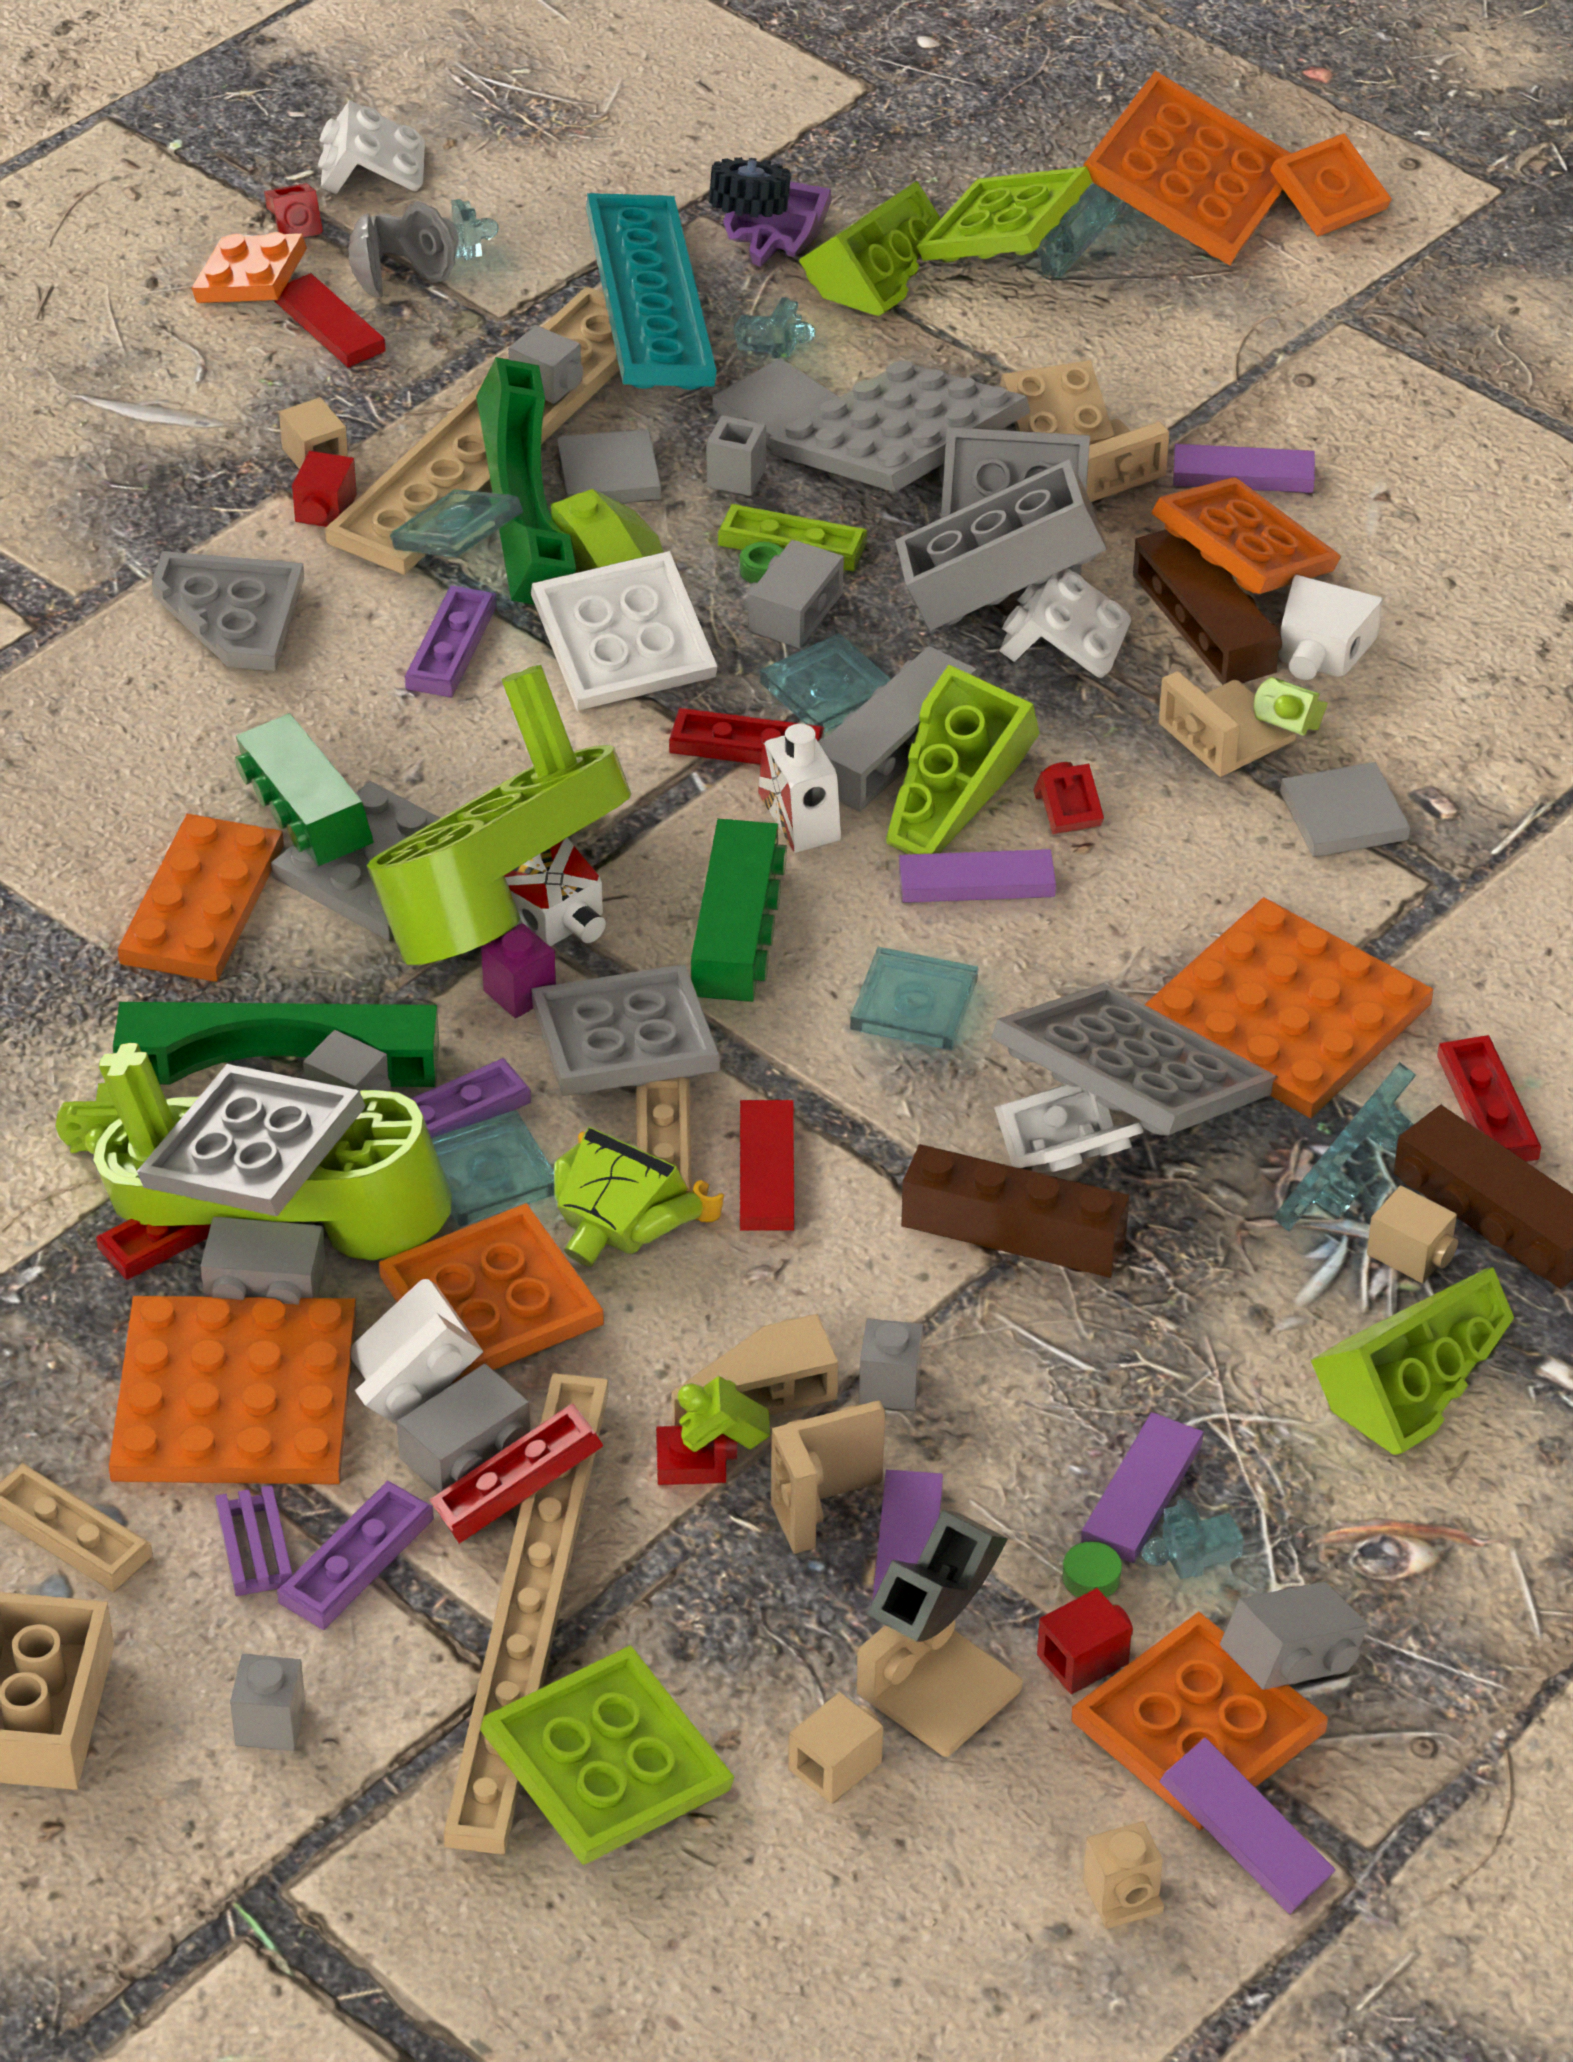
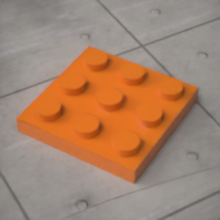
M1236 477L1159 497L1151 514L1165 523V528L1169 533L1189 541L1200 550L1201 556L1206 561L1222 566L1236 577L1237 583L1242 588L1252 593L1262 594L1291 585L1295 574L1314 578L1333 572L1341 558L1340 554Z
M527 1203L379 1262L380 1278L396 1302L423 1279H428L435 1283L483 1350V1353L451 1382L452 1384L483 1364H487L492 1370H495L604 1325L602 1307Z
M1198 1611L1072 1706L1071 1722L1200 1831L1204 1827L1159 1782L1167 1770L1206 1737L1254 1787H1257L1322 1736L1327 1729L1328 1717L1289 1685L1263 1690L1220 1646L1225 1632Z

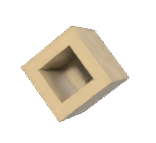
M321 397L279 411L282 449L299 469L309 451L348 457L346 426Z
M1400 1185L1371 1217L1367 1255L1423 1284L1437 1267L1445 1268L1456 1252L1458 1240L1454 1238L1457 1214Z
M839 1691L789 1732V1770L833 1804L882 1763L883 1725L869 1708L863 1705L857 1706Z

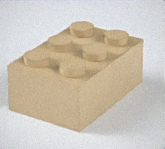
M0 1592V1783L78 1790L114 1649L108 1601Z

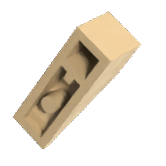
M818 1314L796 1319H786L761 1327L671 1392L672 1426H682L679 1420L687 1413L680 1406L677 1399L680 1388L690 1383L704 1387L717 1376L734 1382L737 1391L769 1409V1415L837 1400L838 1361Z

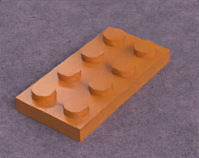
M187 813L117 949L119 964L218 982L272 871L271 862L280 855L284 847L283 831Z

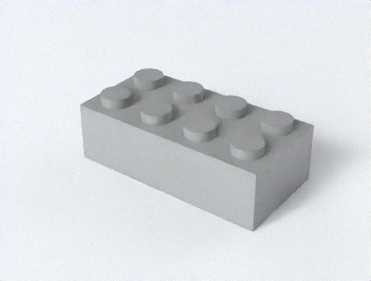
M1070 459L895 540L906 586L930 631L942 625H953L963 619L966 614L985 605L999 604L1009 594L1029 585L1042 584L1049 580L1053 574L1072 565L1088 563L1098 553L1107 550L1093 505Z

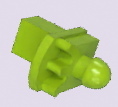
M1269 677L1257 690L1253 708L1256 719L1259 721H1264L1305 736L1308 729L1319 730L1328 702L1318 699L1320 693L1275 677Z
M98 1083L96 1101L64 1102L59 1108L55 1127L62 1141L67 1146H70L71 1153L89 1151L94 1154L96 1143L105 1130L120 1118L106 1083Z
M717 1376L704 1387L690 1383L680 1388L677 1399L680 1406L687 1411L679 1420V1423L682 1425L681 1435L683 1443L692 1451L697 1452L721 1434L728 1436L750 1450L770 1437L769 1409L737 1391L736 1384L731 1380L727 1381Z

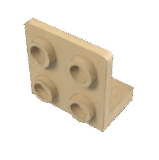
M1091 360L1002 374L999 387L1025 395L1028 399L1030 413L1014 422L1017 431L1090 435V445L1114 436Z
M1120 419L1110 420L1114 436L1089 445L1086 493L1091 502L1166 476L1169 431L1160 421L1130 431Z
M1179 671L1162 678L1159 724L1219 777L1296 740L1295 732L1256 719L1253 708L1255 694L1238 680H1232L1204 693L1200 687L1192 684Z
M881 1401L852 1405L839 1411L805 1420H794L786 1425L772 1428L771 1505L794 1554L816 1548V1524L823 1522L820 1499L882 1482L885 1409Z
M955 1620L939 1634L922 1642H916L885 1625L858 1648L857 1694L943 1757H949L1022 1691L1023 1679L954 1630Z

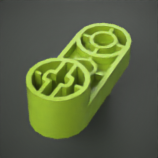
M542 665L529 667L501 679L533 766L391 846L371 859L367 864V869L402 960L407 965H422L463 954L491 942L514 928L521 918L504 875L629 800L631 796L630 788L613 746L598 745L573 751Z
M137 1043L121 1044L117 1053L104 1054L100 1059V1071L120 1118L108 1126L96 1143L93 1161L116 1214L126 1220L134 1219L140 1221L141 1225L149 1224L152 1226L207 1225L212 1223L213 1217L272 1222L322 1221L326 1234L336 1250L350 1258L378 1260L390 1258L424 1244L440 1231L451 1214L452 1194L423 1114L414 1100L399 1092L382 1090L360 1091L365 1108L278 1216L144 1188L137 1170L199 1097L165 1099L147 1052H141Z

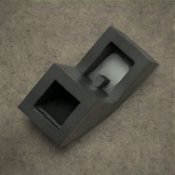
M942 1510L917 1564L892 1560L866 1615L916 1642L931 1639L949 1626L969 1604L994 1567L1008 1538L958 1512Z

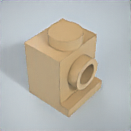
M1144 1821L1086 1837L1083 1882L1105 1929L1163 1913L1164 1904L1159 1896L1163 1859Z

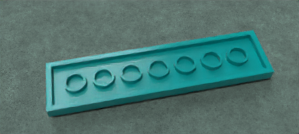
M587 193L586 212L623 385H632L642 389L652 388L655 385L678 386L687 390L698 389L701 386L715 387L717 370L675 196Z

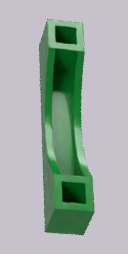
M495 357L476 398L511 601L535 605L531 596L532 583L574 574L576 572V564L570 534L563 532L554 523L544 494L541 471V437L545 395L540 367L535 364Z
M119 1002L113 1040V1053H117L121 1044L137 1043L141 1052H147L159 1084L171 1085L194 1072L220 1063L249 1057L291 1056L307 1058L336 1030L387 1054L390 1087H436L439 1054L437 1005Z

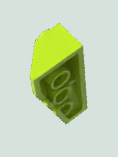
M915 181L800 258L799 262L805 269L807 279L817 288L822 298L880 316L906 297L909 290L906 286L909 277L916 274L919 268L917 259L920 253L917 245L939 222L940 216L918 181Z
M594 489L577 493L551 504V517L554 523L563 532L570 534L576 564L575 573L664 553L658 535L635 510Z
M949 664L922 703L919 714L920 724L915 742L911 743L906 776L903 786L899 788L886 836L888 845L906 854L941 853L1015 772L1040 734L1033 703Z
M1491 1267L1344 1339L1311 1359V1363L1331 1411L1391 1454L1398 1455L1420 1443L1439 1429L1445 1420L1441 1414L1452 1399L1459 1398L1468 1386L1465 1379L1477 1362L1487 1359L1513 1321L1514 1316L1494 1267Z

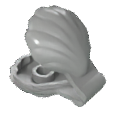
M416 201L413 205L409 204L403 217L391 216L387 213L371 217L370 214L361 216L349 237L348 258L352 273L362 288L369 295L381 298L383 296L382 253L407 257L422 277H425L431 283H438V281H446L449 278L450 272L456 263L455 254L459 244V236L454 224L449 219L441 217L436 208Z

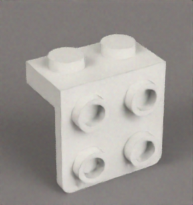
M351 100L347 102L336 120L330 118L327 121L320 136V142L324 143V149L318 162V167L322 169L321 188L337 194L355 166L359 164L412 191L419 190L423 184L425 140L415 129L407 125H399L381 116L375 109L369 106H361Z
M1068 568L1053 574L1049 580L1042 584L1029 585L1019 590L1015 599L1020 602V605L1011 612L1002 627L1007 632L999 650L1002 654L1015 662L1042 636L1095 676L1103 678L1110 672L1131 623V617L1127 611L1117 602L1110 600L1087 583L1079 574Z
M1062 1085L994 1107L1012 1166L1017 1168L1031 1166L1032 1171L1037 1173H1044L1050 1170L1051 1172L1059 1171L1083 1163L1082 1159L1097 1155L1105 1156L1132 1147L1129 1137L1143 1133L1140 1122L1114 1126L1109 1109L1096 1101V1095L1080 1086Z
M428 1279L419 1281L351 1346V1359L365 1378V1381L355 1392L366 1407L397 1425V1420L442 1392L483 1353L481 1347L435 1283Z

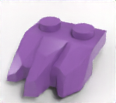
M790 181L788 209L786 212H783L781 215L772 214V217H764L762 214H759L758 218L750 217V214L738 216L733 211L726 213L723 223L728 237L735 242H751L749 252L752 263L759 267L779 248L785 250L786 255L795 257L820 234L832 201L831 189Z

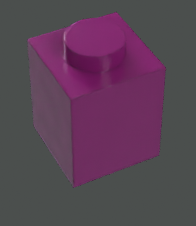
M521 923L506 934L481 946L483 991L515 1019L534 1009L531 988L556 985L555 950L525 924Z

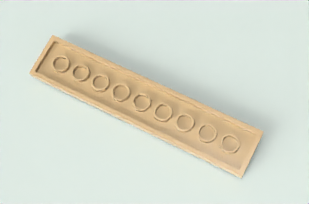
M587 286L542 327L580 343L583 375L579 385L574 390H570L555 404L545 400L541 445L620 370L604 293ZM482 383L325 528L327 544L405 575L492 492L476 398Z

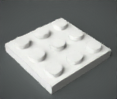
M670 551L532 583L531 596L577 711L716 677L717 664Z

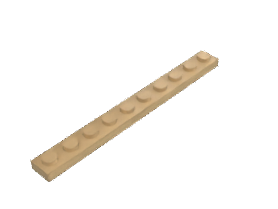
M552 1373L540 1425L573 1403L599 1437L609 1394L608 1379ZM595 1453L521 1503L444 1828L445 1848L505 1855L521 1783L480 1731L485 1715L543 1688Z

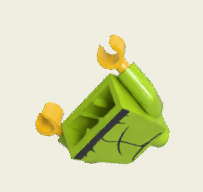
M588 1127L586 1132H580L578 1144L574 1145L554 1163V1197L558 1203L557 1207L567 1224L576 1229L564 1248V1252L573 1260L588 1267L593 1266L605 1244L627 1254H633L643 1244H648L694 1219L701 1222L718 1220L721 1216L724 1194L719 1193L717 1196L708 1197L709 1184L703 1180L697 1181L693 1186V1191L686 1193L688 1187L677 1166L591 1127Z

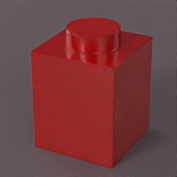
M315 451L308 452L292 484L295 522L327 527L354 502L357 489L353 457Z
M1095 1588L1039 1618L1037 1656L1072 1695L1129 1664L1131 1636L1133 1635L1131 1620L1122 1607L1116 1604L1112 1605L1102 1592Z

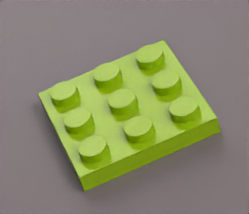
M1087 166L978 178L917 245L922 260L941 259L947 263L969 256L987 259L999 253L1015 252L1016 255H1025L1035 251L1040 246L1042 239L1051 229L1059 225L1063 215L1070 207L1079 202L1080 196L1093 182Z
M631 1645L485 1715L480 1731L582 1865L730 1791L735 1778Z

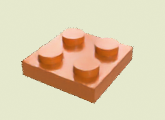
M1345 133L1276 159L1270 169L1273 176L1317 237L1382 212L1388 208L1392 200Z
M273 232L257 236L231 234L221 237L191 288L196 303L278 300L307 249L303 235Z

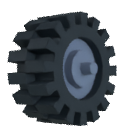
M734 157V161L728 158L722 159V162L716 161L711 169L708 202L715 209L722 208V212L725 213L733 211L738 216L750 214V217L758 218L759 214H762L764 217H772V214L781 215L788 209L791 180L790 170L783 168V165L780 164L771 165V161L763 160L758 162L757 158L743 160L742 157Z

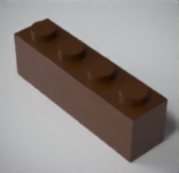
M1166 529L1135 539L1133 577L1222 685L1232 680L1245 683L1277 672L1278 653L1282 648L1281 634L1274 623H1270L1259 611L1254 599L1250 595H1246L1233 580L1230 572L1222 566L1206 561L1201 556L1198 548L1186 539L1172 535Z
M1442 1104L1398 1136L1393 1174L1399 1177L1408 1187L1416 1189L1436 1204L1456 1213V1218L1484 1236L1489 1243L1500 1247L1526 1265L1531 1272L1542 1276L1559 1289H1562L1573 1280V1193Z
M919 1144L902 1182L901 1226L1111 1278L1126 1241L1130 1195Z

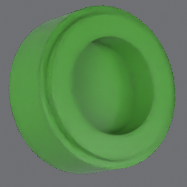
M756 542L746 546L739 556L740 575L749 583H758L766 573L771 559L775 555H780L784 549L770 542Z
M1083 1542L1077 1544L1064 1557L1063 1583L1068 1591L1077 1597L1095 1588H1098L1105 1597H1108L1120 1585L1121 1559L1114 1549L1103 1543Z

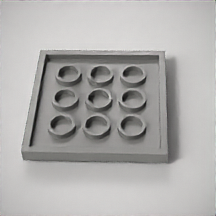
M898 361L888 365L885 372L873 379L858 382L853 386V390L841 396L840 399H831L823 402L819 406V411L809 417L788 422L785 425L784 431L768 439L772 455L896 492L945 463L947 427L1002 430L1029 414L1030 409L1027 396L1007 391L1004 387L985 385L975 382L972 378H960L946 374L939 369H928L913 365L910 361Z
M1104 983L999 1018L991 1036L992 1039L1008 1047V1052L1013 1057L1025 1062L1038 1063L1052 1071V1077L1057 1081L1069 1086H1080L1096 1095V1101L1102 1106L1131 1114L1141 1120L1140 1124L1143 1128L1158 1135H1171L1271 1095L1273 1081L1278 1077Z

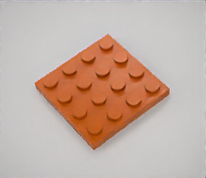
M1155 70L1085 161L1083 167L1087 166L1092 181L1098 187L1107 190L1130 204L1134 209L1143 212L1169 228L1175 234L1184 237L1211 256L1220 259L1230 266L1284 191L1270 169L1276 159L1291 153Z
M1263 897L1144 1005L1278 1076L1273 1081L1272 1093L1269 1096L1311 1119L1432 1004L1434 989Z
M133 1296L109 1460L111 1482L340 1484L352 1366L351 1346L354 1344L357 1315L356 1299L300 1298L299 1305L284 1304L277 1299H266V1297H245L244 1300L196 1296Z

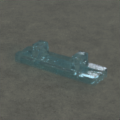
M1092 182L1080 196L1079 202L1070 207L1060 219L1059 225L1049 231L1036 249L1041 259L1044 278H1061L1128 203Z
M1401 1062L1397 1064L1273 1216L1275 1221L1290 1231L1312 1203H1317L1338 1218L1346 1212L1358 1197L1361 1189L1340 1169L1366 1137L1390 1152L1397 1148L1398 1136L1414 1124L1395 1107L1394 1103L1415 1078V1073Z

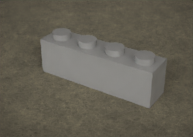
M928 646L914 660L907 661L900 672L886 685L879 686L871 698L858 710L850 712L842 724L829 736L820 739L818 743L837 774L839 802L860 812L908 768V755L911 743H914L916 739L922 703L948 664L977 677V669Z

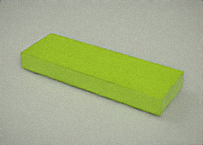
M731 504L718 531V546L743 550L746 546L756 542H770L785 549L793 539L844 556L843 570L855 571L867 544V530Z

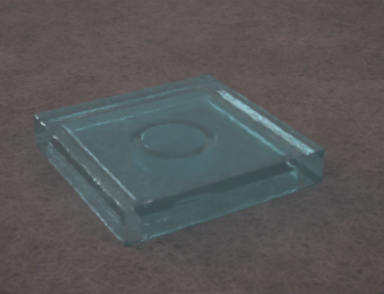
M454 489L392 531L390 538L395 550L457 558L521 514L523 509L519 498L513 495Z
M840 633L760 670V683L805 724L824 727V732L841 725L850 712L858 710L871 698L879 686H884L891 680Z
M877 947L850 1016V1030L952 1050L978 980V966Z
M517 1110L431 1138L452 1194L451 1213L459 1227L497 1215L524 1203L530 1204L554 1195V1170Z

